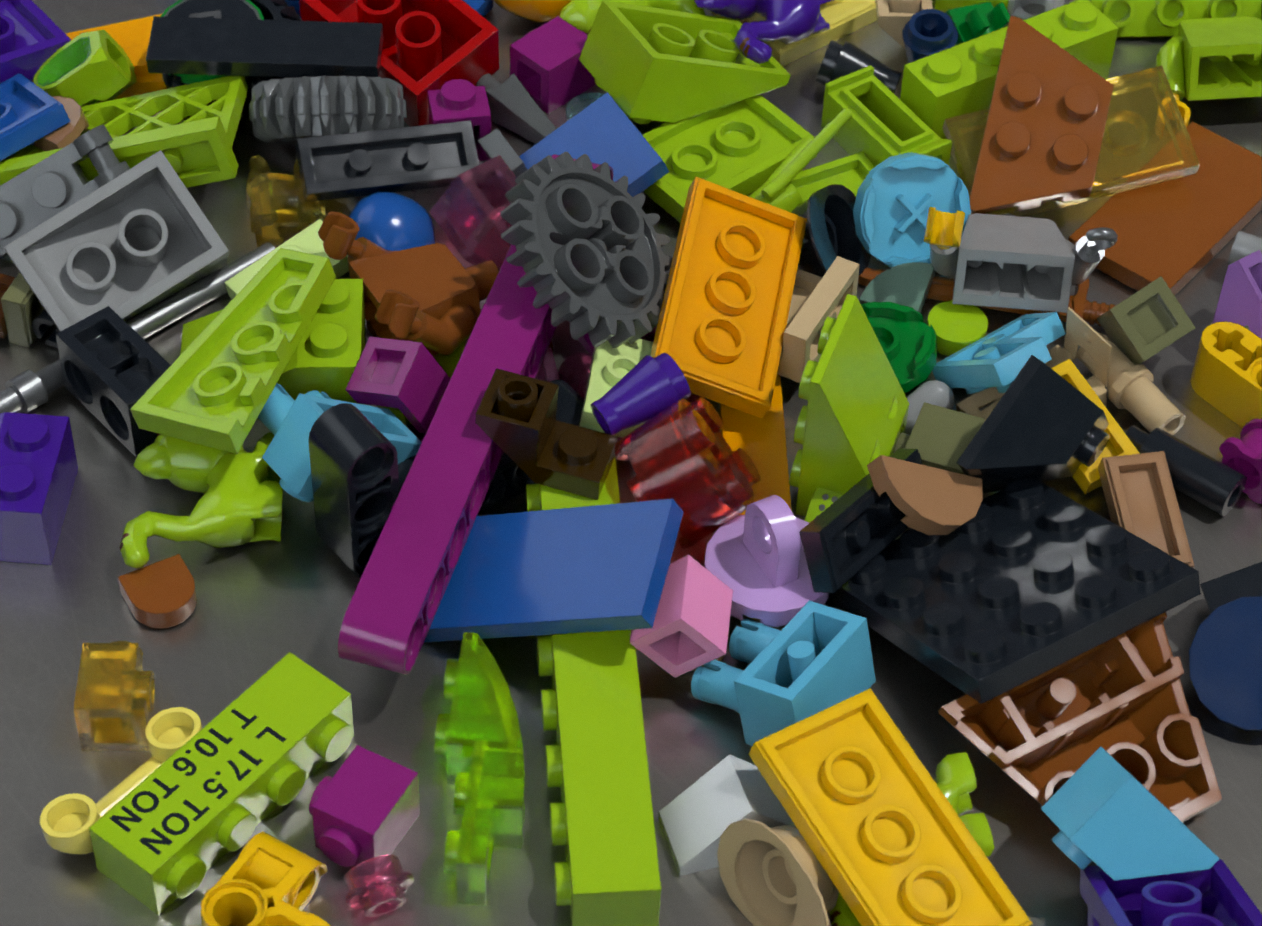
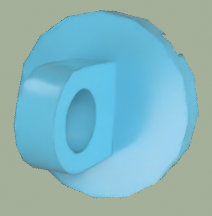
M913 152L891 156L871 169L858 188L853 209L856 235L868 254L890 268L912 262L931 264L930 244L924 242L929 207H936V210L948 213H957V210L965 212L962 230L964 231L968 217L971 215L968 189L962 179L957 177L954 170L939 158Z

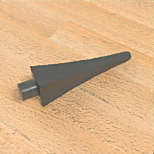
M514 73L503 83H500L491 74H485L478 80L476 86H485L491 122L522 136L534 144H537L557 129L535 103Z

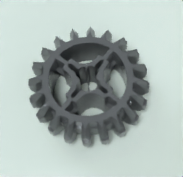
M345 75L270 79L269 81H261L252 88V101L249 103L250 121L253 123V136L261 141L296 144L298 138L403 128L404 118H407L406 100H403V86L390 78Z

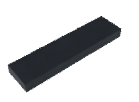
M154 16L146 63L149 73L296 78L303 76L345 75L379 77L384 40L382 23Z

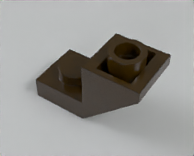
M496 368L476 412L475 423L536 484L598 500L616 456L618 436L557 421L558 384Z

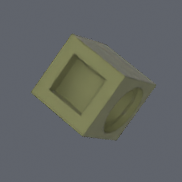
M1162 276L1097 318L1110 340L1135 365L1146 361L1196 328Z

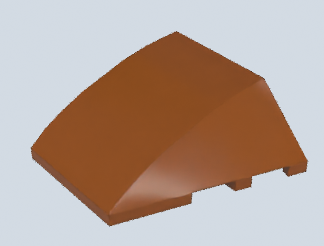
M1166 612L983 704H980L966 694L942 706L938 711L942 717L1042 806L1100 746L1182 823L1222 800L1199 720L1190 715L1181 685L1180 677L1184 674L1180 656L1173 657L1163 622L1168 617Z

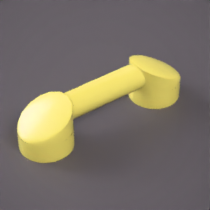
M172 707L154 715L149 720L145 729L152 757L96 804L90 797L78 793L65 794L49 802L40 815V825L48 845L53 849L68 854H88L94 852L89 828L203 728L198 714L185 707Z

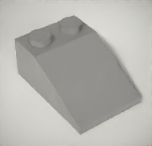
M161 150L4 247V250L59 331L72 326L107 306L126 322L227 265L229 250Z

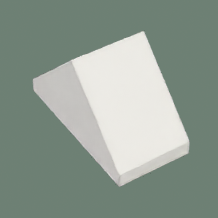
M729 754L659 811L658 820L679 876L719 867L717 852L720 836L729 824L747 818L763 822L769 828L782 825L795 826L756 765Z

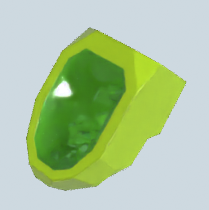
M105 30L81 33L51 55L40 66L33 77V83L50 96L72 98L80 106L97 103L98 101L113 100L137 82L134 65L124 49Z

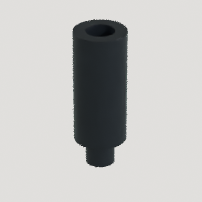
M1132 425L1125 433L1140 454L1164 451L1173 487L1184 495L1222 516L1227 515L1240 498L1245 488L1247 477L1160 428H1155L1148 434Z

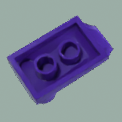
M1219 859L1207 870L1114 881L1098 865L1087 866L1084 870L1080 869V894L1088 906L1087 926H1262L1261 912L1222 859Z

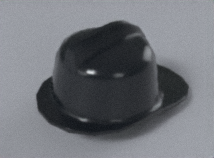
M832 184L812 193L809 199L800 203L791 212L807 218L798 267L819 277L824 276L837 256L860 264L859 275L868 268L871 255L867 253L856 235L853 216L856 196L842 184Z

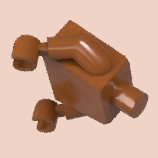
M335 211L329 212L318 231V235L324 241L323 247L329 257L342 260L348 255L350 279H363L366 328L373 337L422 342L432 356L439 353L450 355L469 339L481 313L480 301L487 299L499 273L496 264L492 260L464 268L448 247L440 243L400 251L386 250L365 237L355 240L359 232L358 224L345 214Z

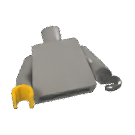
M929 207L924 242L930 244V262L934 270L944 276L955 275L953 304L1067 313L1071 286L1081 284L1087 280L1104 257L1105 250L1116 244L1118 235L1110 228L1090 229L1086 236L1081 237L1074 245L1064 238L1052 220L1019 217L1011 214L993 215L980 213L969 215L964 231H962L965 212L957 210V213L938 211L936 207Z

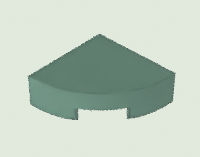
M922 262L904 263L891 267L880 273L867 285L859 302L860 304L867 302H892L911 307L921 313L935 276L934 267L930 263Z

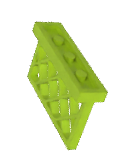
M226 76L81 106L89 122V127H87V130H83L80 136L106 123L105 127L114 140L109 145L120 163L126 161L131 169L161 150L186 188L234 179L239 165L232 146L247 95L248 85L244 76ZM216 100L215 102H213V103L210 104L209 106H206V105H207L208 103H210L211 101ZM159 111H162V112H160L159 114H157L156 116L151 117V116H153L154 114L158 113ZM188 116H191L189 119L185 120V121L182 122L181 124H177V123L181 122L182 120H184L185 118H187ZM134 127H136V129L132 130V131L129 132L128 134L123 135V134H125L126 132H128V131H130L131 129H133ZM30 144L15 152L13 158L1 160L0 186L60 149L44 151ZM89 157L78 163L89 182L99 175Z

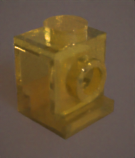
M127 641L83 643L73 708L82 751H150L145 729L149 722L148 712H153L155 676L153 671H143V651L138 643Z

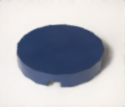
M1241 597L1217 607L1199 625L1189 649L1190 679L1201 704L1220 722L1244 731L1262 732V597Z

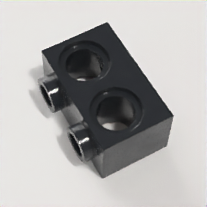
M107 306L56 334L64 385L137 457L141 451L155 442L158 433L139 429L130 409L171 365L114 310Z

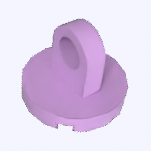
M772 495L747 505L745 515L737 516L720 526L707 543L704 567L733 590L731 616L743 620V615L760 619V623L771 627L787 625L809 600L824 605L829 598V593H819L813 590L799 532L809 522L795 517L788 504L780 496Z

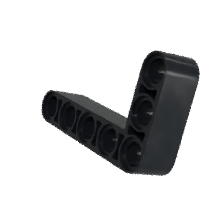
M564 380L550 381V383L559 385L556 420L579 426L584 399ZM341 403L322 413L314 422L309 433L308 443L315 524L318 536L357 577L361 578L416 455L398 464L395 446L355 406L350 403ZM505 452L477 516H483L526 492V484H536Z

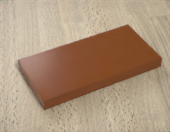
M1191 122L1069 236L1068 241L1075 245L1081 237L1086 236L1090 229H1113L1118 235L1117 242L1111 248L1105 250V255L1096 266V269L1137 291L1162 276L1175 296L1237 235L1238 231H1241L1262 210V157Z

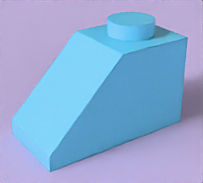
M1101 746L1041 807V810L1060 829L1051 839L1055 845L1082 870L1093 861L1114 881L1207 870L1220 859Z

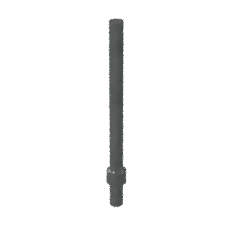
M269 242L261 245L131 318L126 323L143 339L148 338L227 293L224 282L274 250L275 247ZM60 359L35 373L28 369L6 381L5 390L0 392V413H16L19 411L27 414L48 401V394L64 385Z

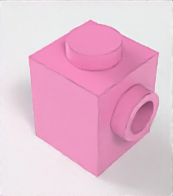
M690 555L670 563L653 628L632 629L630 644L674 678L725 655L727 652L733 590Z

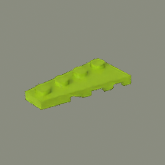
M280 248L133 405L130 411L139 429L237 454L336 278L329 258Z

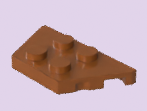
M1011 15L969 197L971 214H985L986 212L1015 206L1019 212L1041 207L1048 201L1067 202L1089 197L1094 184L1114 85L1021 18Z

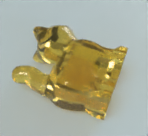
M257 155L250 158L248 162L250 172L246 181L245 200L250 218L251 233L255 235L257 248L267 242L271 243L275 248L283 244V236L278 232V229L282 227H297L299 233L319 219L324 221L327 215L325 209L327 200L304 201L297 156L293 167V175L270 173V166L263 157Z

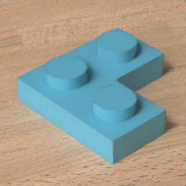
M1057 312L1024 314L939 361L934 366L932 372L936 380L946 383L950 388H965L967 394L977 393L990 387H996L998 393H1005L1031 355L1044 363L1052 360L1046 345L1064 336L1066 332Z

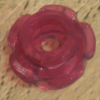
M383 855L366 860L354 866L345 874L344 880L349 891L345 896V902L352 909H363L366 917H378L391 913L406 903L404 893L414 882L413 874L403 871L400 860L396 855Z

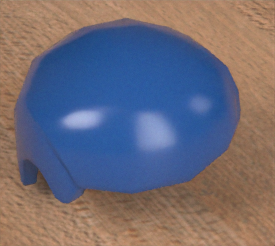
M376 192L361 199L348 216L359 226V232L355 240L365 237L386 250L400 251L435 243L434 224L425 208L416 201L397 193Z

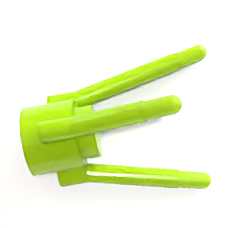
M844 108L815 138L812 135H807L765 183L749 195V197L792 212L803 200L791 181L849 121L853 114L852 110Z

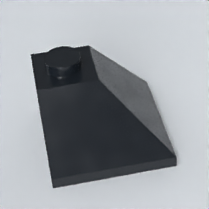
M1031 355L956 463L965 475L982 479L983 493L1003 490L1009 483L1019 479H1035L1045 482L1071 477L1082 463L1090 467L1100 456L1110 438V435L1105 432L1109 423L1101 408L1044 362Z

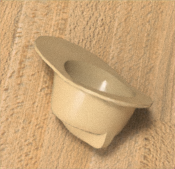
M747 818L729 824L720 836L717 852L720 876L729 897L752 925L830 926L828 913L836 905L838 890L797 827L782 825L769 828L763 822Z

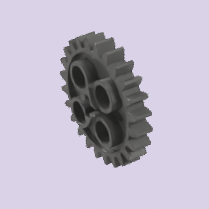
M563 152L555 159L548 155L515 179L517 185L505 194L511 204L501 211L500 216L512 226L501 234V239L516 246L517 251L506 259L509 264L522 266L526 273L517 282L519 287L533 286L537 291L533 302L534 308L538 309L548 304L553 309L551 324L554 327L567 320L570 322L572 338L577 340L588 332L594 347H598L608 340L613 348H617L627 341L631 344L652 331L658 324L669 276L666 271L670 269L673 258L664 254L661 248L671 241L670 237L656 233L653 228L659 221L660 216L656 213L645 214L641 208L646 196L640 193L632 197L627 192L628 177L625 175L615 182L611 180L609 164L603 162L593 170L592 163L587 154H583L575 161L568 152Z

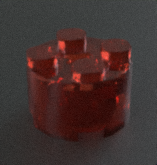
M703 396L692 403L686 399L676 401L615 444L616 459L624 461L629 457L636 476L626 483L638 502L674 499L684 513L679 532L683 537L679 539V542L684 550L693 547L717 531L720 526L744 513L747 505L754 503V492L751 486L761 480L755 464L746 452L741 448L734 452L719 432L723 429V422L719 414Z

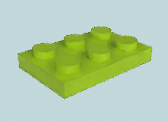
M760 94L676 123L665 122L643 134V137L663 160L669 172L643 192L681 223L688 189L695 177L747 196L762 186L793 149L807 135L812 134Z

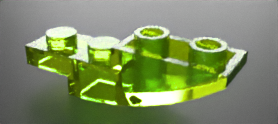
M464 632L460 658L447 659L444 677V700L453 701L450 714H438L434 751L435 755L446 756L447 784H455L453 813L463 815L461 831L448 830L444 873L456 874L457 903L486 906L494 846L523 849L525 820L524 753L518 715L507 682L493 655L477 633Z

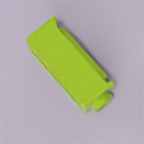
M872 65L825 84L821 127L824 128L844 108L851 109L852 117L833 137L849 155L863 151L875 167L891 156L909 152L933 156L949 165L953 142L949 139L940 138L875 77Z

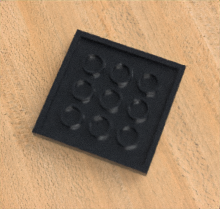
M1019 479L1009 483L1005 489L984 498L976 516L948 535H926L915 529L904 532L900 538L891 542L835 593H829L828 599L851 614L867 618V624L870 628L977 702L983 704L1201 593L1199 571L1041 481Z

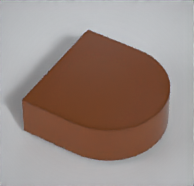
M180 554L118 576L120 593L135 619L143 625L152 628L173 627L187 620L196 608L195 582Z

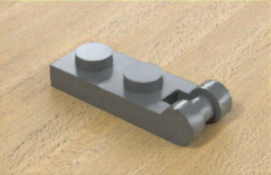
M104 124L87 131L69 145L0 186V259L8 255L4 250L6 245L130 169L126 161L121 163L118 161L109 144L114 140ZM88 157L99 174L90 182L78 164Z

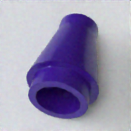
M664 352L655 358L646 355L603 397L591 403L590 406L602 430L606 434L615 435L622 430L680 411V402L689 398L691 391L679 366Z

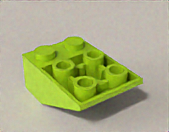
M847 294L838 317L827 316L817 348V353L821 357L818 362L808 360L800 381L798 397L808 400V403L800 411L794 432V443L803 445V449H799L795 456L789 484L798 488L795 514L806 517L811 498L817 487L845 494L869 474L867 467L869 463L880 455L889 457L893 454L900 433H905L909 410L907 397L857 296Z

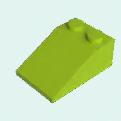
M605 0L601 2L579 57L580 62L595 78V84L608 92L631 121L640 124H649L651 120L676 123L786 86L791 77L773 56L768 62L758 64L746 58L739 51L734 43V39L742 23L737 19Z
M335 279L277 382L294 400H296L299 393L306 394L309 391L318 390L319 393L325 392L331 399L356 403L345 389L366 345L363 279ZM222 310L183 324L180 355Z

